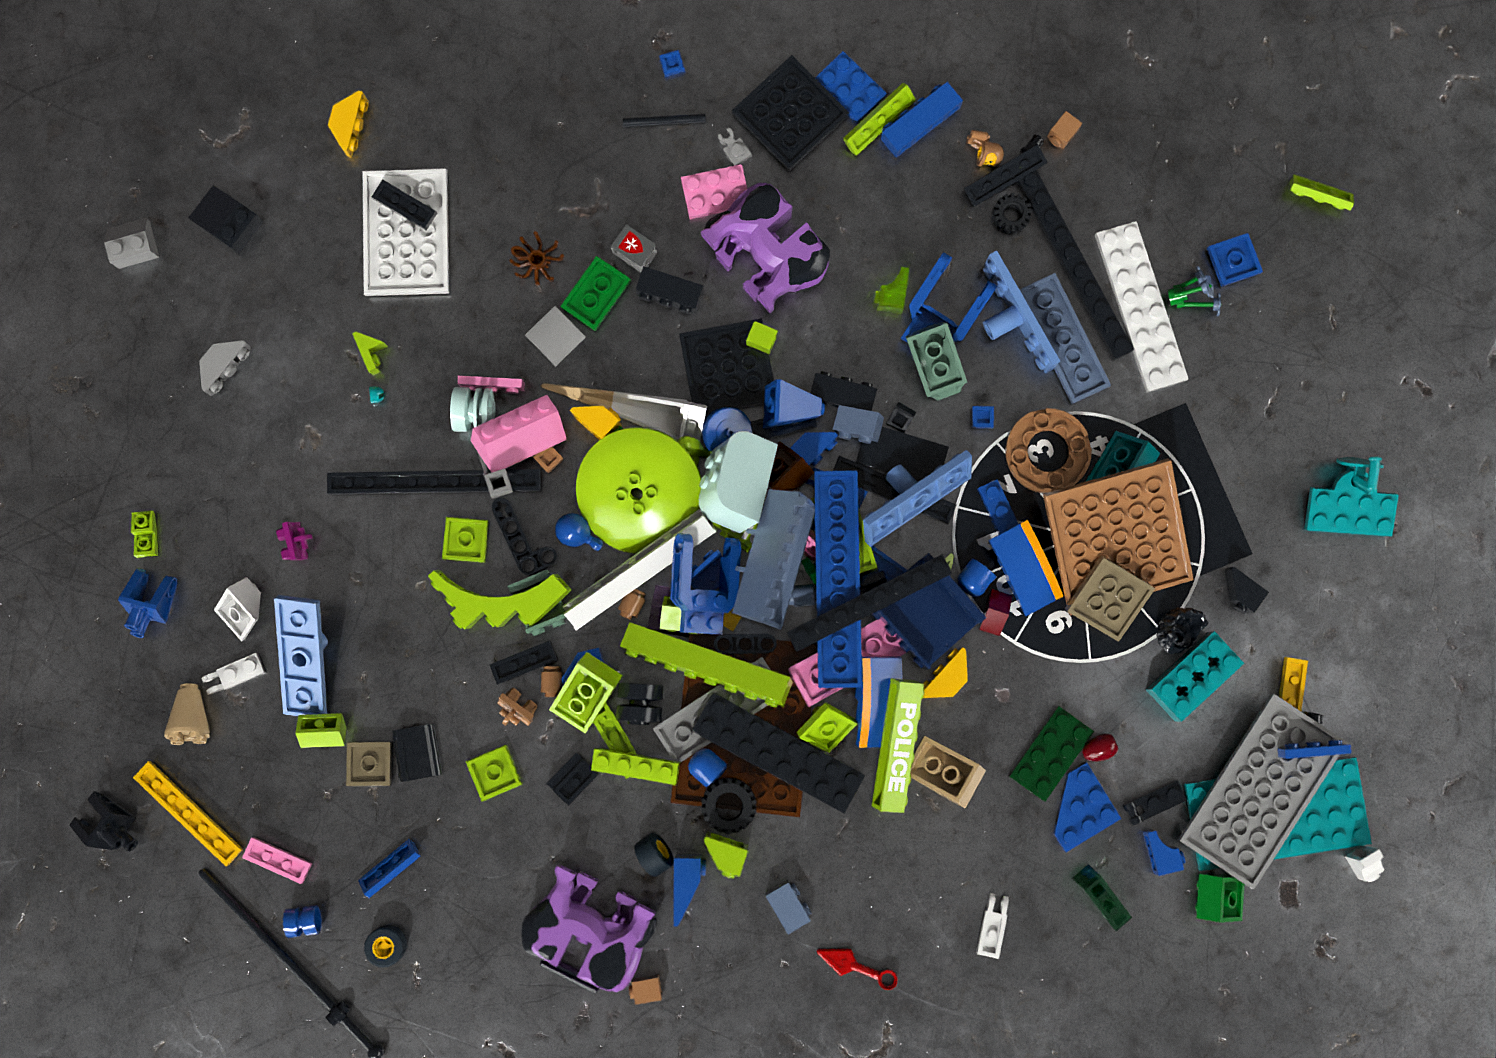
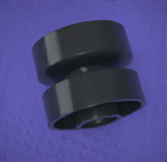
M618 683L617 697L629 700V704L617 705L616 720L628 721V724L649 725V722L661 723L662 708L648 705V703L663 700L664 685Z

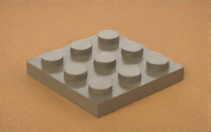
M1101 555L1065 610L1119 642L1155 588Z

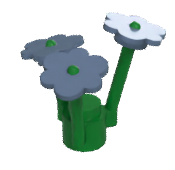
M1199 266L1195 267L1197 272L1194 273V278L1174 285L1172 289H1168L1171 306L1177 305V308L1212 307V310L1216 311V316L1219 317L1222 305L1221 293H1217V298H1214V287L1211 283V278L1209 275H1204ZM1196 281L1198 284H1201L1199 287L1188 290L1184 288ZM1203 291L1208 297L1213 298V302H1184L1188 300L1187 294Z

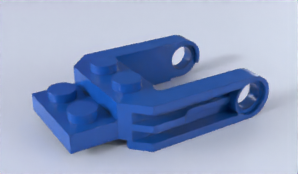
M943 252L909 304L912 321L901 339L908 343L906 336L933 324L947 322L953 341H962L997 288V285L988 280L960 325H956L953 320L931 306L924 305L927 297L953 258Z
M678 533L675 536L673 545L670 599L676 607L681 609L680 632L722 635L724 613H729L734 607L739 591L740 572L736 571L735 568L740 566V540L737 538H725L723 557H721L719 591L691 589L693 538L690 534Z

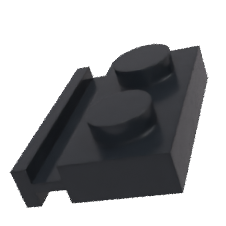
M576 752L546 785L569 806L599 773L592 771V766Z

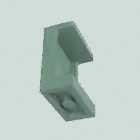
M545 570L508 585L510 594L523 593L540 585L551 576V572ZM562 600L536 625H525L526 633L537 636L546 632L544 629L552 625L553 628L565 624L564 620L567 618L564 615L566 611L563 608Z

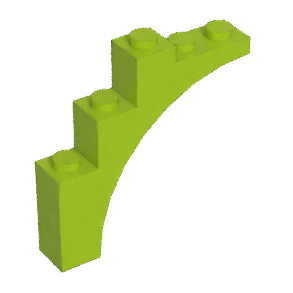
M434 570L428 575L432 580L430 582L437 591H442L446 596V602L450 606L456 607L450 614L454 617L453 622L461 629H471L484 615H486L485 619L491 626L503 627L517 613H519L518 618L525 625H536L572 590L558 574H552L540 585L526 592L508 597H493L466 590L453 582L441 570Z

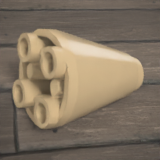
M181 684L171 710L164 737L169 739L170 744L173 745L184 744V741H193L194 744H205L210 736V729L201 692L197 684Z

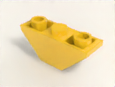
M357 91L333 105L328 122V127L348 157H352L353 151L357 150L358 132H361L363 128L362 117L368 109L369 102L363 91Z
M963 647L959 648V650L954 648L947 656L949 661L944 666L940 664L933 671L935 676L931 681L925 680L922 683L924 684L923 698L954 697L968 681L966 650Z

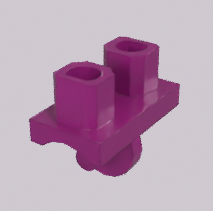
M300 522L282 523L283 527L276 530L277 538L280 541L286 540L287 548L281 550L282 559L290 561L308 559L306 551L308 549L307 541L313 539L312 534H305L304 527L301 528Z

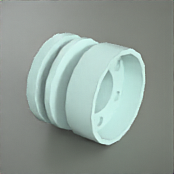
M469 387L453 388L450 419L454 432H468L471 423L476 427L495 418L496 406L492 388H486L484 393L481 388H477L474 397H472Z

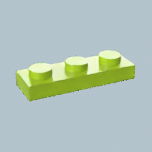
M1293 174L1290 180V191L1298 196L1305 195L1319 203L1326 202L1332 204L1335 208L1341 210L1347 209L1351 211L1354 205V194L1295 174Z

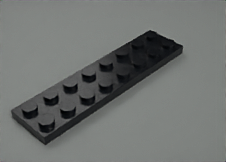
M712 692L692 729L694 733L844 814L865 777L863 773L714 692Z

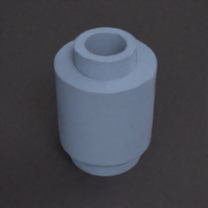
M795 585L789 605H795V607L815 605L817 597L814 585Z

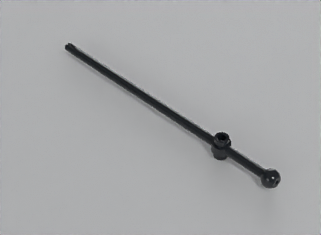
M206 869L199 871V876L329 1010V1014L325 1017L326 1020L333 1026L338 1022L341 1023L368 1051V1058H381L385 1054L383 1046L380 1044L374 1045L348 1018L347 1013L351 1010L344 1001H341L338 1005L335 1004Z

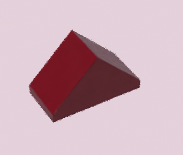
M991 589L984 611L986 619L980 623L979 630L1000 636L1010 613L1012 595Z

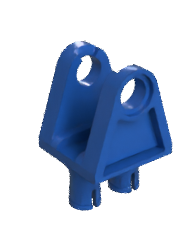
M137 568L118 598V601L129 614L124 626L131 630V635L144 638L150 621L166 624L177 588L176 577L165 576L152 599L142 602L149 574H146V570Z

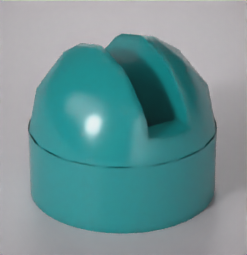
M378 386L369 387L371 403L381 402L385 397L383 395L384 390Z

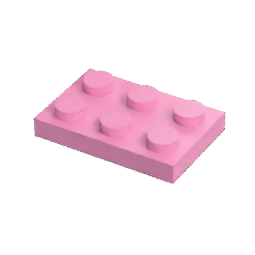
M742 164L681 177L690 219L727 211L737 197L747 189Z

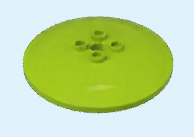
M624 428L600 439L585 455L577 475L576 497L583 518L597 537L618 550L636 554L700 509L699 495L701 487L699 485L702 478L691 454L673 437L650 428ZM632 489H641L643 493L642 498H635L632 495Z

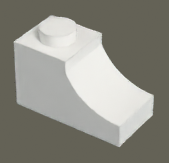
M1361 846L1345 856L1359 880L1372 882L1380 877V873L1385 871L1381 864L1383 855L1379 849Z

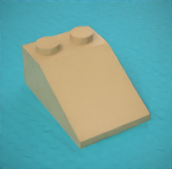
M924 736L914 754V762L911 765L910 774L911 778L959 806L966 808L986 770L974 761Z

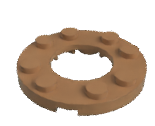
M1045 408L1026 414L1013 426L1006 441L1005 455L1008 467L1018 482L1032 491L1049 493L1073 486L1079 482L1090 465L1092 448L1088 433L1080 421L1065 411ZM1042 431L1058 433L1065 439L1068 445L1069 455L1066 463L1060 469L1053 472H1044L1037 469L1028 457L1027 447L1030 439Z

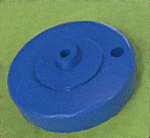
M721 407L712 411L705 419L702 428V438L706 448L712 452L734 434L743 431L753 434L750 420L744 412L733 407Z

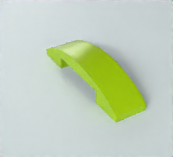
M606 702L593 721L609 750L637 754L619 721L616 720L615 714Z

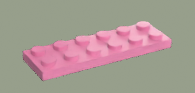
M881 619L875 620L861 628L862 657H900L906 652L899 646L900 640L895 635L892 637L884 629L886 624ZM818 652L788 668L808 707L842 689L818 688Z

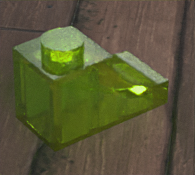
M901 267L899 275L892 283L881 285L880 291H876L874 303L878 304L877 310L902 314L909 268Z

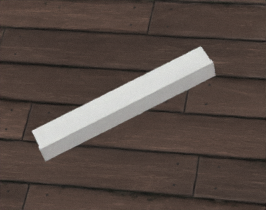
M701 509L697 510L564 604L563 608L566 611L564 615L574 626V629L578 630L670 565L673 561L674 539L678 533L690 534L693 538L694 548L716 532L713 523L703 515Z

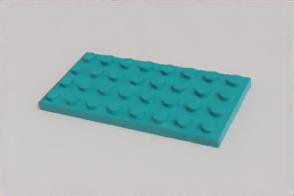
M1357 757L1337 759L1274 859L1372 844ZM1216 779L1184 783L1190 820ZM1195 852L1198 870L1204 871L1220 868Z

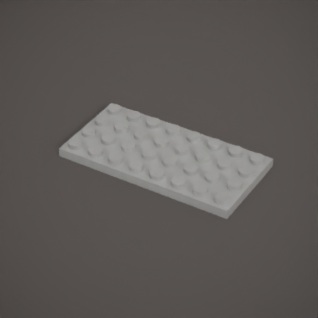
M1271 693L1178 840L1254 890L1339 757V755L1285 759L1278 757L1277 748H1285V744L1298 743L1299 747L1307 746L1306 742H1320L1321 745H1328L1329 740H1342L1343 744H1347V742L1277 695Z

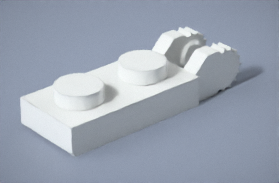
M254 653L219 668L216 672L203 676L201 679L205 683L217 677L220 678L222 684L212 686L206 690L207 694L210 695L223 689L232 688L262 675L266 671L259 654Z
M990 893L987 909L984 911L976 953L999 959L1007 920L1006 912L1009 898L1003 896L1000 903V913L994 912L993 907L996 897L995 894Z

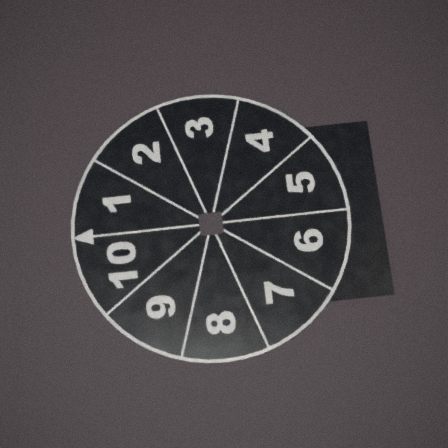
M1186 403L1135 424L1093 412H1067L1084 426L1092 448L1090 465L1084 476L1075 485L1086 482L1115 431L1149 441L1160 453L1156 462L1164 459H1170L1172 462L1193 580L1154 591L1119 642L1076 616L1070 615L1065 610L1067 605L1043 497L1045 493L1035 492L1026 488L1011 473L1005 455L1006 441L1010 431L999 437L977 459L972 467L971 479L962 485L956 501L957 506L954 511L952 525L953 554L958 574L973 558L997 576L981 596L973 597L968 595L983 614L991 589L1012 595L1010 613L1000 635L1016 646L1048 659L1075 663L1114 659L1131 653L1155 639L1158 631L1157 626L1162 617L1165 616L1164 614L1174 608H1184L1196 587L1199 576L1253 554ZM1042 431L1035 434L1030 439L1027 447L1030 462L1037 469L1044 472H1053L1060 469L1066 463L1069 455L1065 439L1052 431ZM997 479L1018 524L1025 520L1029 521L1063 594V597L1028 616L1024 615L1005 579L1006 576L997 561L998 558L988 541L997 536L998 533L977 489Z

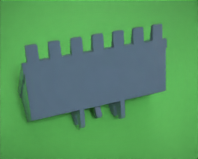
M768 489L757 530L747 529L746 531L747 534L755 535L746 567L736 566L735 568L736 571L744 574L732 613L780 630L782 629L815 516V504L799 491L790 492Z

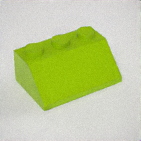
M707 831L704 842L718 870L722 871L723 876L734 879L735 875L740 877L748 853V844Z

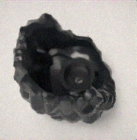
M1178 607L1164 614L1165 616L1162 617L1157 626L1156 636L1158 644L1169 654H1179L1184 649H1189L1196 644L1200 630L1208 625L1209 622L1206 620V616L1202 611L1193 608Z

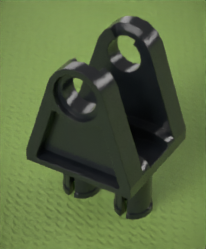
M93 791L88 801L102 817L99 820V824L95 827L83 818L78 820V818L74 817L69 824L72 830L86 847L117 850L122 846L129 852L135 849L138 845V840L134 839L127 832L135 817L105 795Z

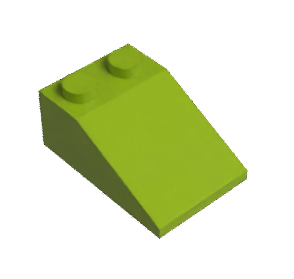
M586 652L576 664L549 710L583 733H586L623 675Z

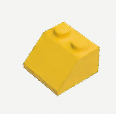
M604 406L572 407L570 410L573 416L599 440L612 433L619 425L622 427L619 414L611 407L608 410Z

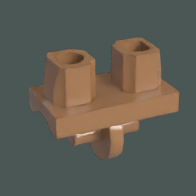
M511 688L506 694L502 693L498 698L497 704L503 707L499 714L505 717L502 724L507 726L509 722H512L517 726L521 720L529 726L533 721L537 704L529 699L523 707L516 702L522 694L515 688Z

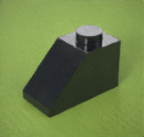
M1228 567L1225 570L1229 598L1235 604L1234 608L1243 614L1255 613L1269 592L1236 567Z

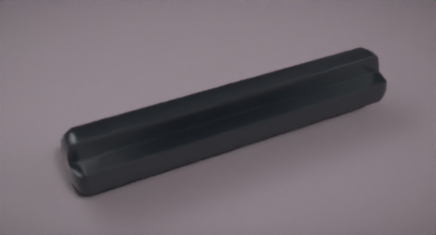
M542 959L540 962L541 967L593 993H597L599 990L595 985L578 978L579 970L563 962H560L557 967L545 959Z

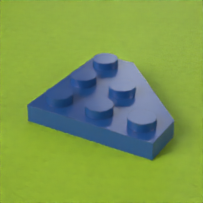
M1087 762L1071 770L1066 775L1065 788L1053 831L1064 852L1070 851L1121 819Z

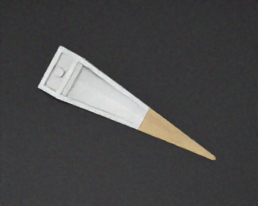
M546 383L541 385L544 389L591 406H604L607 410L611 407L619 414L620 418L644 428L658 430L673 437L675 440L683 436H691L701 442L702 428L707 410L706 405L676 398Z

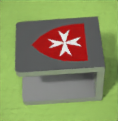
M628 225L624 226L610 246L613 255L639 272H642L643 266L648 267L657 254L656 244Z

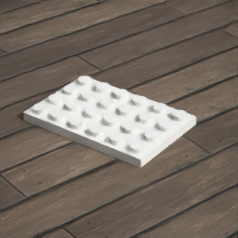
M447 169L363 171L365 296L449 293ZM382 179L437 212L427 231L373 200L371 196Z

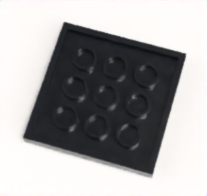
M793 55L732 109V114L788 171L797 165L849 116V112Z
M762 318L679 333L692 403L706 405V415L721 407L739 409L764 404L765 386L774 381L770 357L768 353L746 345V340L753 323L763 324Z

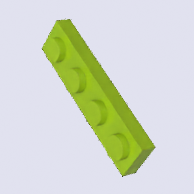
M902 83L843 138L852 154L857 156L883 132L884 126L896 120L903 111L916 101L907 84Z
M596 747L593 752L591 770L676 785L680 762Z

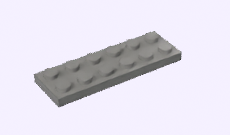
M762 657L752 663L753 665L770 670ZM718 685L654 727L653 730L673 761L682 762L711 743V741L694 733L692 729L712 692L753 714L767 706L764 703L765 700L758 697L756 700L745 697L743 692L737 691L732 693L725 690L723 685Z

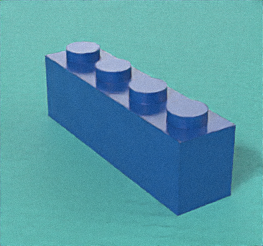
M948 82L942 86L938 84L932 89L931 94L927 98H920L914 104V108L910 111L906 109L899 115V119L896 122H889L884 126L881 140L897 158L960 109L963 100Z

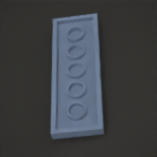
M1056 273L1019 289L1060 360V363L1054 370L1071 404L1109 388L1111 384Z

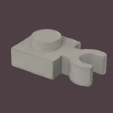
M730 128L727 129L729 138L724 139L721 134L718 135L719 142L722 145H726L723 148V152L733 166L740 165L752 157L751 152L741 138L736 141L734 140V133Z

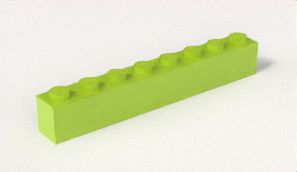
M629 622L620 647L625 651L624 654L635 659L637 656L645 658L644 661L649 664H663L664 668L669 671H683L684 675L689 678H703L704 682L709 685H723L725 690L732 693L737 691L743 692L745 697L756 700L758 697L765 700L764 703L772 707H777V705L784 707L793 683L788 676Z

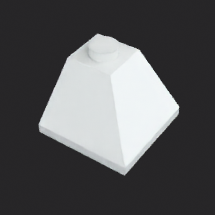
M247 577L228 587L214 609L241 642L246 639L258 620L261 592Z

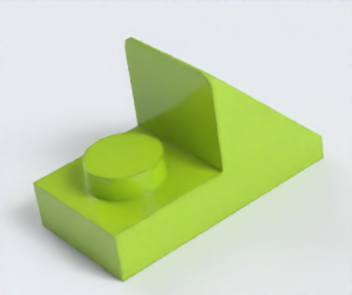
M359 332L352 333L368 372L372 375L380 373L381 371L378 366L381 365V362L375 352L388 346L380 340Z

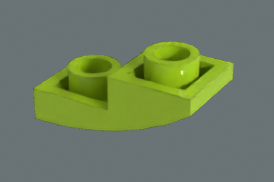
M154 511L132 512L131 533L134 535V556L136 558L158 556V537Z

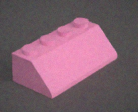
M548 395L474 427L471 435L472 444L491 473L506 469L566 440L559 412Z

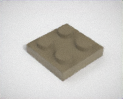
M347 742L346 786H391L392 742Z

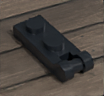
M1175 780L1123 804L1125 811H1128L1131 817L1129 820L1133 826L1187 801L1178 780ZM1139 805L1143 810L1140 814L1136 810V807Z

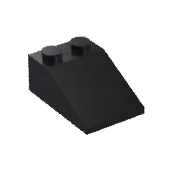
M214 185L188 217V219L237 254H240L264 222L253 211Z

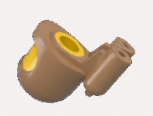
M971 130L970 135L967 136L966 143L978 149L977 166H982L983 164L990 165L991 167L998 166L1004 158L1002 146L989 142L990 135L987 132Z

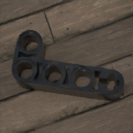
M505 498L494 500L492 503L493 514L519 570L527 576H532L554 567L559 562L558 552L548 546L534 551L512 503ZM501 504L507 506L505 508L506 514L512 517L506 518L504 513L498 511L499 509H501ZM510 522H515L517 525L516 530L508 533L507 525ZM524 541L525 549L522 552H517L515 549L516 544ZM548 551L554 554L551 562H545L543 559L544 554ZM532 560L534 562L533 570L525 571L524 564Z

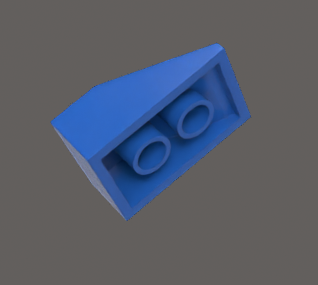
M676 854L674 857V926L679 925L701 881L702 875L706 873V860H702V854Z

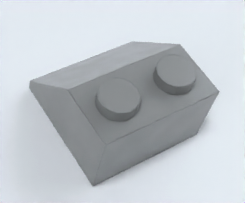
M148 217L107 229L104 241L109 263L118 269L159 258Z

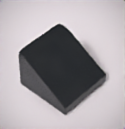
M898 402L886 424L905 433L916 412Z

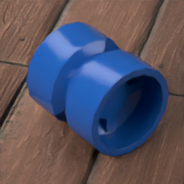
M306 906L302 910L298 907L284 911L283 928L287 938L299 937L303 932L305 935L320 933L322 920L319 906Z

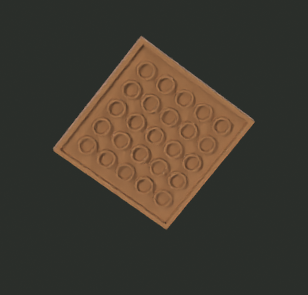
M1164 459L1043 494L1066 605H1068L1101 555L1155 588L1154 591L1193 580L1174 472L1170 459Z

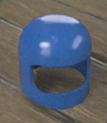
M972 558L960 572L957 580L959 587L965 593L973 597H979L997 576L983 564Z
M707 748L697 751L688 763V770L691 775L706 788L715 782L727 767V763Z

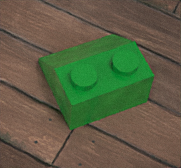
M1199 874L1197 881L1198 900L1195 905L1196 918L1220 923L1242 921L1244 883L1231 875Z

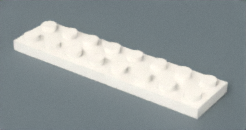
M1137 221L1096 233L1095 237L1129 341L1134 348L1133 353L1146 393L1187 381L1188 376Z

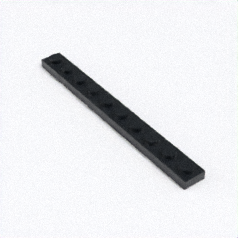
M1037 170L1018 180L1017 183L1022 193L1027 198V202H1030L1035 217L1111 357L1115 361L1134 351V348Z
M540 469L506 470L513 492L541 491ZM483 470L327 473L328 495L489 492Z

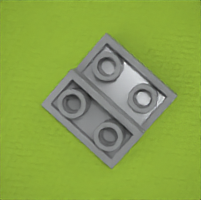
M556 306L552 307L524 334L554 366H557L586 338Z

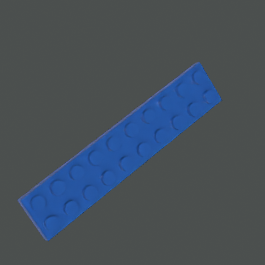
M814 471L817 617L860 596L857 471ZM861 620L817 642L818 688H862Z

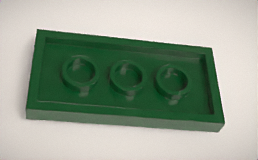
M1057 706L1009 774V777L1043 802H1046L1094 731L1060 706Z

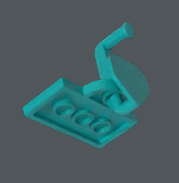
M1356 457L1337 458L1336 462L1345 465L1346 471L1335 479L1332 488L1310 487L1304 529L1309 531L1392 537L1399 495L1396 493L1377 492L1380 468H1384V464L1380 462L1382 458L1369 457L1368 460Z

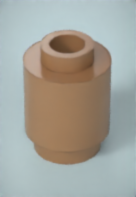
M634 589L624 596L618 607V610L621 611L619 615L629 620L632 617L637 618L645 602L644 597L646 594L638 589Z
M544 666L543 672H541V693H545V697H557L563 688V672H561V667Z

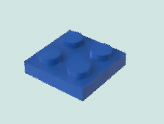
M1249 233L1207 247L1221 287L1263 272Z

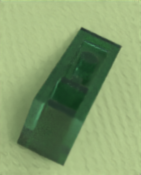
M1089 864L1072 877L1081 891L1115 931L1119 930L1132 918L1102 876Z

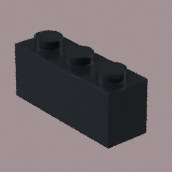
M643 266L635 290L639 298L644 301L651 302L652 299L658 301L659 305L663 307H677L680 312L690 315L691 312L697 313L704 292V285Z
M821 371L820 374L815 373L810 394L821 398L822 403L835 408L842 405L872 411L877 393V388H874L873 384L868 382L854 383L853 379L848 377L835 378L832 377L833 374Z

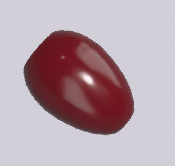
M1103 733L1089 740L1085 744L1082 753L1088 761H1104L1115 756L1119 748L1112 734Z

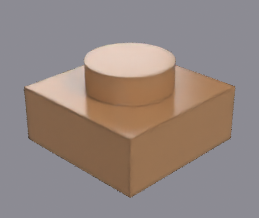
M553 447L537 453L533 457L548 474L564 460Z

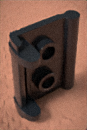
M434 723L392 731L400 782L442 775Z

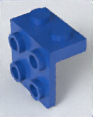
M710 550L702 558L704 562L699 567L696 564L692 567L691 586L694 589L716 590L719 587L721 557H723L719 550L715 552Z

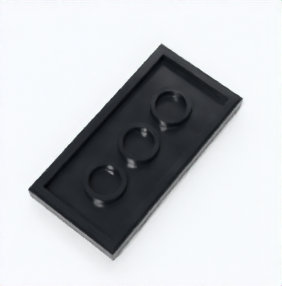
M882 427L878 442L871 441L870 444L861 443L856 463L886 473L893 467L902 465L919 482L933 473L938 466L944 465L949 446Z

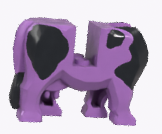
M756 183L742 192L727 211L709 219L704 230L701 231V236L714 251L719 248L720 243L725 238L722 248L715 252V255L728 272L733 267V260L737 252L744 249L751 253L753 259L762 270L758 274L753 275L750 280L745 281L743 289L755 302L759 301L771 313L774 311L776 299L787 292H796L810 288L822 280L829 264L830 249L815 235L807 222L780 244L781 240L775 232L792 219V205L771 184Z
M558 864L554 870L557 876L555 886L525 916L522 923L521 937L524 950L533 956L545 959L557 967L575 935L577 936V941L586 945L588 943L592 944L577 977L607 991L619 992L624 990L637 971L643 946L656 931L657 919L653 917L656 911L637 902L633 913V907L638 899L619 890L616 895L617 912L612 917H604L597 910L586 906V901L593 893V888L599 880L582 871L577 875V872ZM577 875V885L574 887L573 880Z

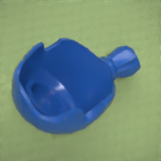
M568 513L557 520L555 534L562 544L578 547L586 543L596 551L601 549L603 541L591 535V529L583 516Z

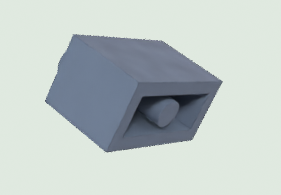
M839 405L833 430L842 439L850 440L851 437L859 438L858 441L862 443L878 442L884 417L879 412Z
M788 880L767 892L766 898L787 934H790L810 922L809 915L812 913L806 902L802 904L797 897L801 894L795 883L790 885Z

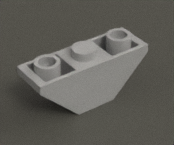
M244 341L212 344L199 360L202 390L211 396L218 393L223 387V382L236 372L238 364L247 359L252 347Z

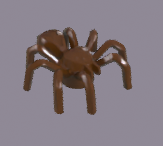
M535 231L533 234L538 243L537 250H534L522 236L519 238L520 241L531 253H528L527 250L520 246H513L511 248V253L517 260L528 261L517 263L510 259L509 262L516 267L530 265L525 274L515 273V276L520 279L527 278L534 269L535 283L537 286H540L538 270L542 272L546 279L553 282L554 277H550L544 267L549 268L547 264L551 262L547 260L562 261L564 255L561 254L560 257L546 256L547 253L557 248L559 242L555 240L554 245L542 252V241L538 232Z

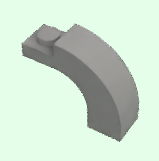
M479 455L491 498L512 493L513 490L506 469L491 473Z

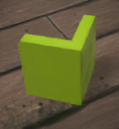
M754 322L747 337L746 345L770 354L778 336V330Z

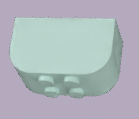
M743 431L734 434L711 452L710 456L706 459L704 466L706 472L699 485L701 487L699 506L703 515L708 520L738 533L759 522L778 444Z

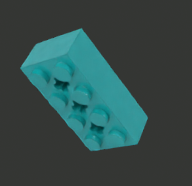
M1215 631L1207 632L1145 690L1175 722H1182L1231 677L1244 662ZM1208 658H1212V660H1213V665H1212V666H1209V665H1208V663L1210 662V661L1208 660ZM1192 673H1197V680L1192 679L1194 677ZM1177 687L1182 688L1181 695L1176 694L1178 692Z

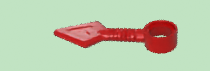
M851 948L817 950V954L840 976L857 971L878 980L880 987L884 990H892L897 985V975L893 970L883 969L878 971L858 963ZM886 973L894 977V982L888 986L884 985L881 981L882 976Z

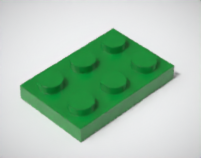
M596 256L560 307L596 332L630 284L631 279Z

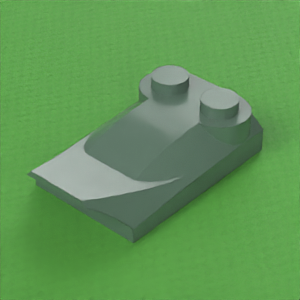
M947 322L933 324L906 336L927 397H932L938 401L960 393L963 385L967 383V379Z

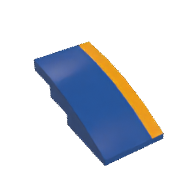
M1028 520L988 540L1006 576L1005 579L1025 616L1063 597L1053 570Z
M862 657V688H856L855 698L858 700L855 718L858 723L856 745L859 748L881 747L891 678L903 679L901 657Z

